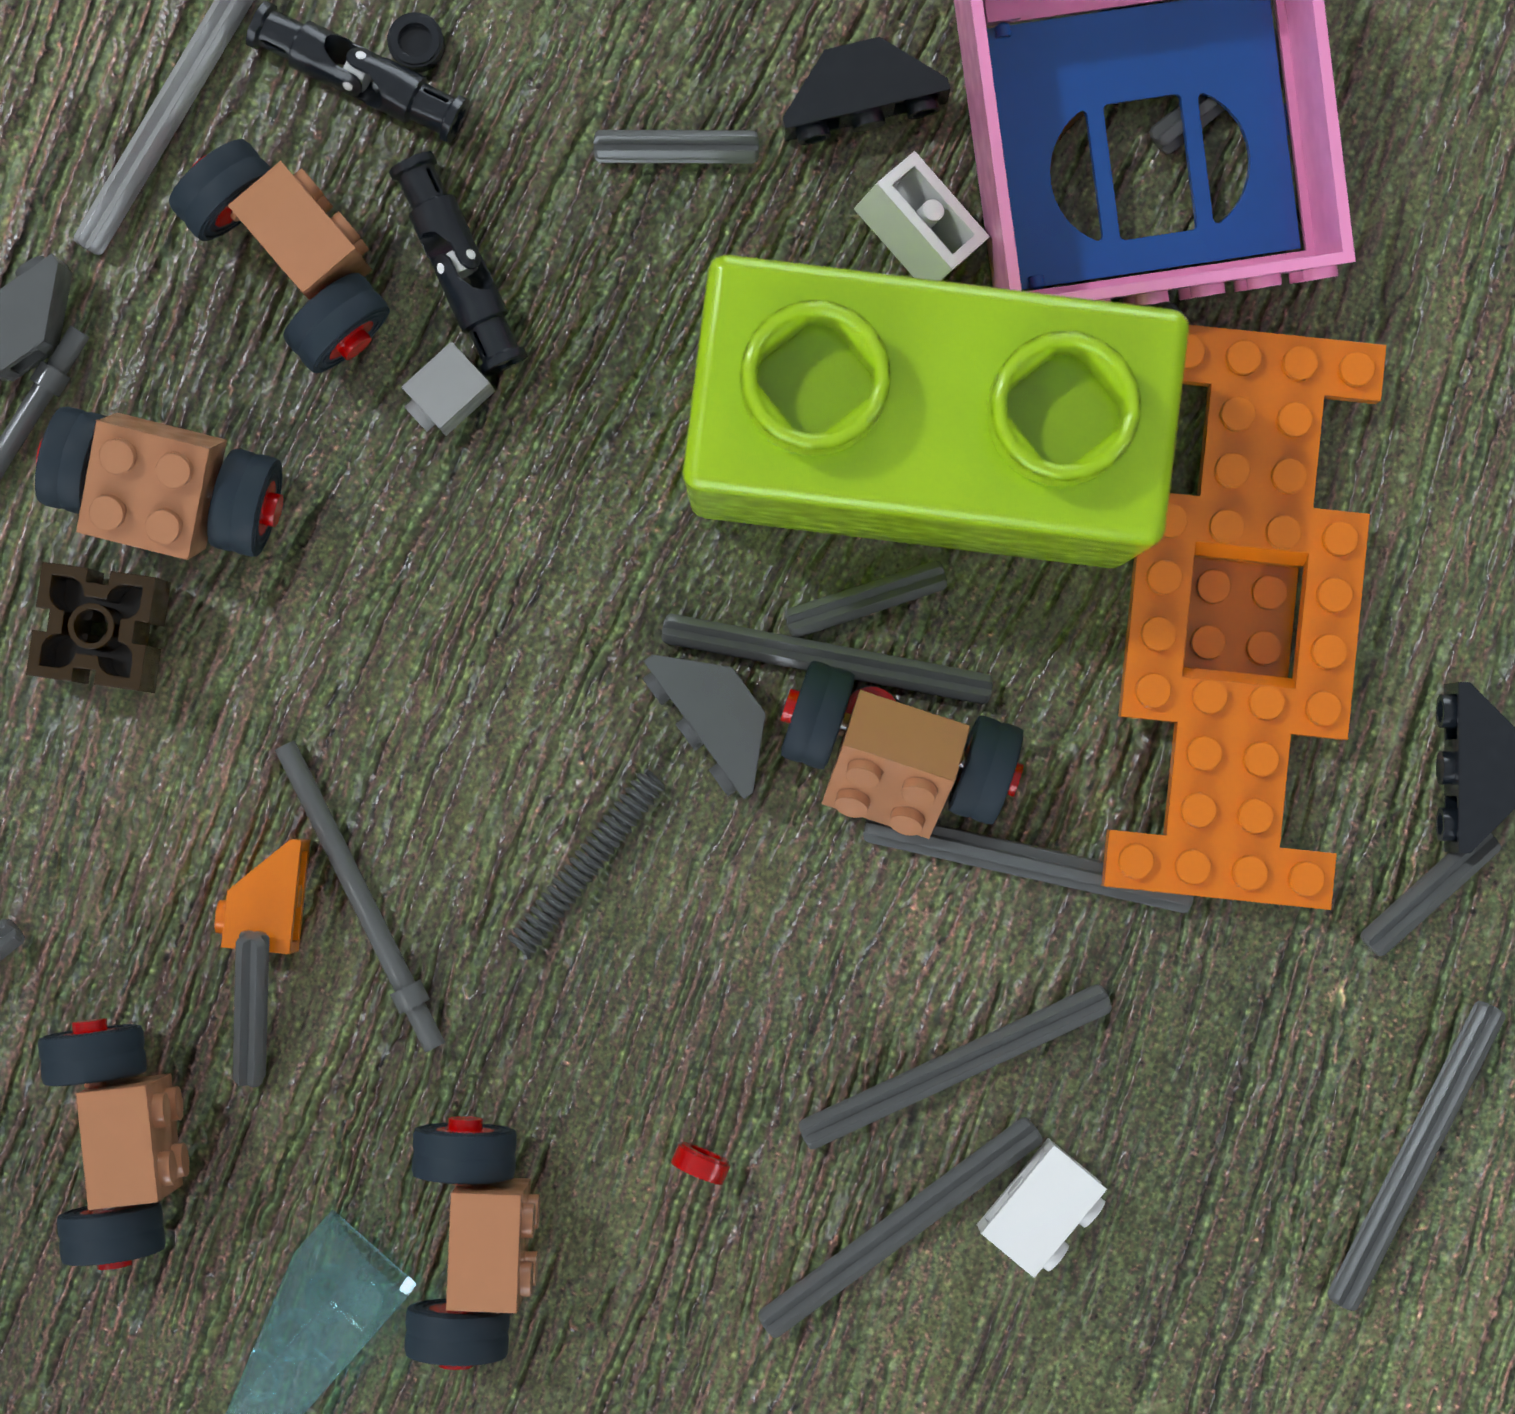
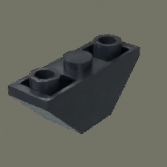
M881 37L825 49L783 116L782 132L784 141L798 139L799 145H810L827 140L831 137L830 131L852 126L854 132H865L883 126L886 123L885 118L907 113L908 119H920L931 116L940 111V105L947 104L951 90L949 80L944 75Z
M1455 682L1444 684V694H1440L1436 702L1437 725L1439 728H1444V751H1439L1436 759L1437 781L1439 785H1444V807H1439L1437 811L1436 833L1438 840L1444 841V852L1471 853L1515 809V727L1470 682Z

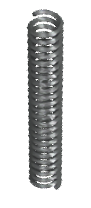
M648 768L644 769V773L647 776L642 773H636L637 779L641 783L631 780V785L637 791L630 787H625V791L630 797L625 794H619L620 799L627 806L619 801H614V806L620 812L613 808H608L609 814L616 820L608 815H603V820L610 827L602 822H597L598 828L603 833L592 829V834L600 842L591 836H586V841L593 848L585 843H580L581 848L589 856L579 850H575V855L583 863L574 857H569L570 863L579 871L568 864H564V869L573 878L562 871L558 872V876L569 886L557 878H553L552 881L562 892L551 885L547 886V890L559 901L546 892H542L541 896L552 907L540 899L536 900V904L548 915L532 906L530 911L542 922L529 913L524 914V916L536 929L523 920L519 921V925L532 937L517 927L513 928V932L525 943L518 940L512 934L507 935L508 939L525 955L524 960H530V953H536V946L542 945L541 939H547V932L554 931L553 925L559 924L558 917H565L564 911L570 910L569 903H576L574 896H581L580 889H587L585 882H593L591 875H598L597 868H604L602 861H609L608 854H615L613 847H621L619 840H626L625 833H632L630 826H637L636 819H643L640 811L649 812L647 805H654V800L651 797L660 798L657 790L665 791L663 783Z

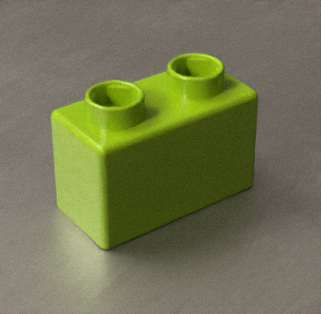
M721 255L712 261L707 274L683 465V479L690 506L696 515L706 519L1093 567L1117 568L1157 544L1163 538L1165 532L1189 323L1181 312L1171 309Z

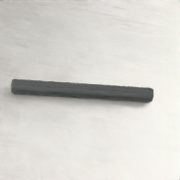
M672 613L666 615L662 628L661 638L664 643L806 671L811 661H819L833 668H840L855 675L854 679L858 681L978 704L988 703L992 693L993 677L986 673Z
M866 819L863 838L866 842L1180 913H1187L1194 899V896L1101 886L1104 861L940 824L935 825L930 839L918 835L900 834L890 826Z
M1100 984L1092 985L802 1119L799 1122L801 1135L809 1149L821 1147L1109 1014L1112 1011L1111 1001L1107 992Z
M1477 1001L1474 1004L1328 1290V1298L1335 1304L1347 1310L1355 1311L1362 1302L1506 1019L1505 1013L1499 1008L1484 1001Z
M1027 1117L1020 1118L763 1307L758 1314L762 1326L773 1338L780 1337L1038 1147L1043 1139L1037 1128Z

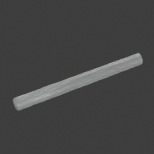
M254 0L213 1L74 234V240L78 245L96 255L104 253Z

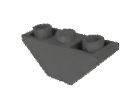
M52 253L46 258L41 255L26 261L16 270L15 275L17 278L0 289V380L14 382L37 366L41 360L44 361L50 357L60 342L73 273L67 264Z
M653 654L645 659L644 663L651 672L642 678L661 705L670 699L673 701L684 717L675 723L694 751L705 745L717 763L708 770L726 795L729 797L736 791L739 792L743 799L751 795L754 791L766 713L735 670L729 666Z

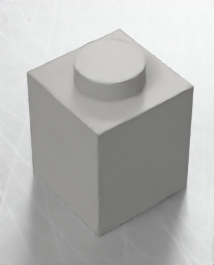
M452 341L402 386V389L412 398L404 406L405 409L426 431H429L436 425L445 436L495 392L489 381Z

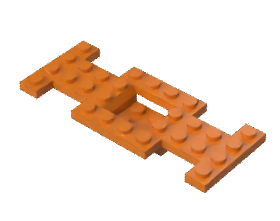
M1189 325L1183 384L1208 387L1197 496L1169 493L1163 538L1151 548L1134 557L1118 717L1163 721L1174 724L1163 835L1107 829L1101 886L1331 910L1337 853L1280 847L1291 735L1348 740L1370 514L1313 508L1324 399L1367 404L1381 402L1387 345ZM1303 567L1293 676L1288 678L1299 568Z

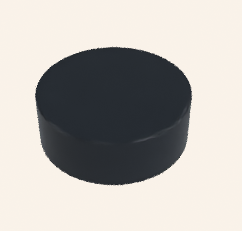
M411 12L404 14L393 22L388 31V49L394 61L417 73L425 72L434 68L443 57L445 51L443 33L437 22L424 13Z

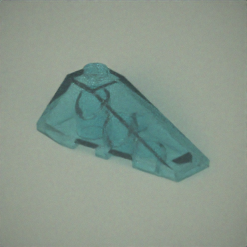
M333 1209L294 1252L226 1414H304L376 1334L416 1286V1283Z

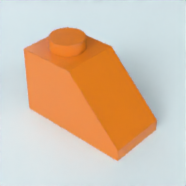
M290 839L227 890L226 900H219L215 913V933L222 934L221 948L235 949L239 934L245 930H251L254 932L263 931L270 938V953L292 954L299 951L311 839Z

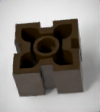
M42 562L36 607L50 611L47 632L32 630L26 675L89 684L90 670L96 671L94 685L155 693L161 649L148 646L151 625L165 627L171 582L157 577L110 571L109 584L104 585L105 573L85 567ZM105 616V622H108V630L106 635H103L99 641L100 636L91 634V626L93 623H101Z

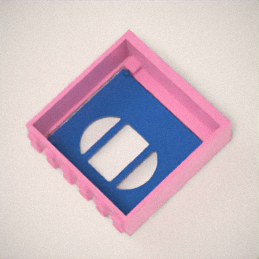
M954 0L985 232L990 236L986 241L993 288L1017 291L1033 288L1034 290L1025 292L1112 302L1111 299L1123 298V304L1146 306L1168 302V291L1178 290L1179 300L1226 293L1225 282L1233 281L1234 292L1282 285L1281 274L1288 273L1289 284L1339 276L1337 265L1356 262L1324 0H1273L1286 103H1283L1271 0H1180L1010 25V23L1169 0ZM1200 94L1213 99L1231 115L1243 135L1247 150L1248 169L1243 191L1233 209L1219 223L1214 221L1198 102ZM1176 96L1179 99L1183 124V137L1195 227L1189 231L1124 240L1120 237L1104 107L1111 104ZM1079 112L1084 113L1086 118L1101 232L1099 241L1086 236L1067 220L1055 200L1051 185L1050 166L1055 144L1064 127ZM1290 135L1304 251L1042 289L1044 286L1300 249L1287 136Z

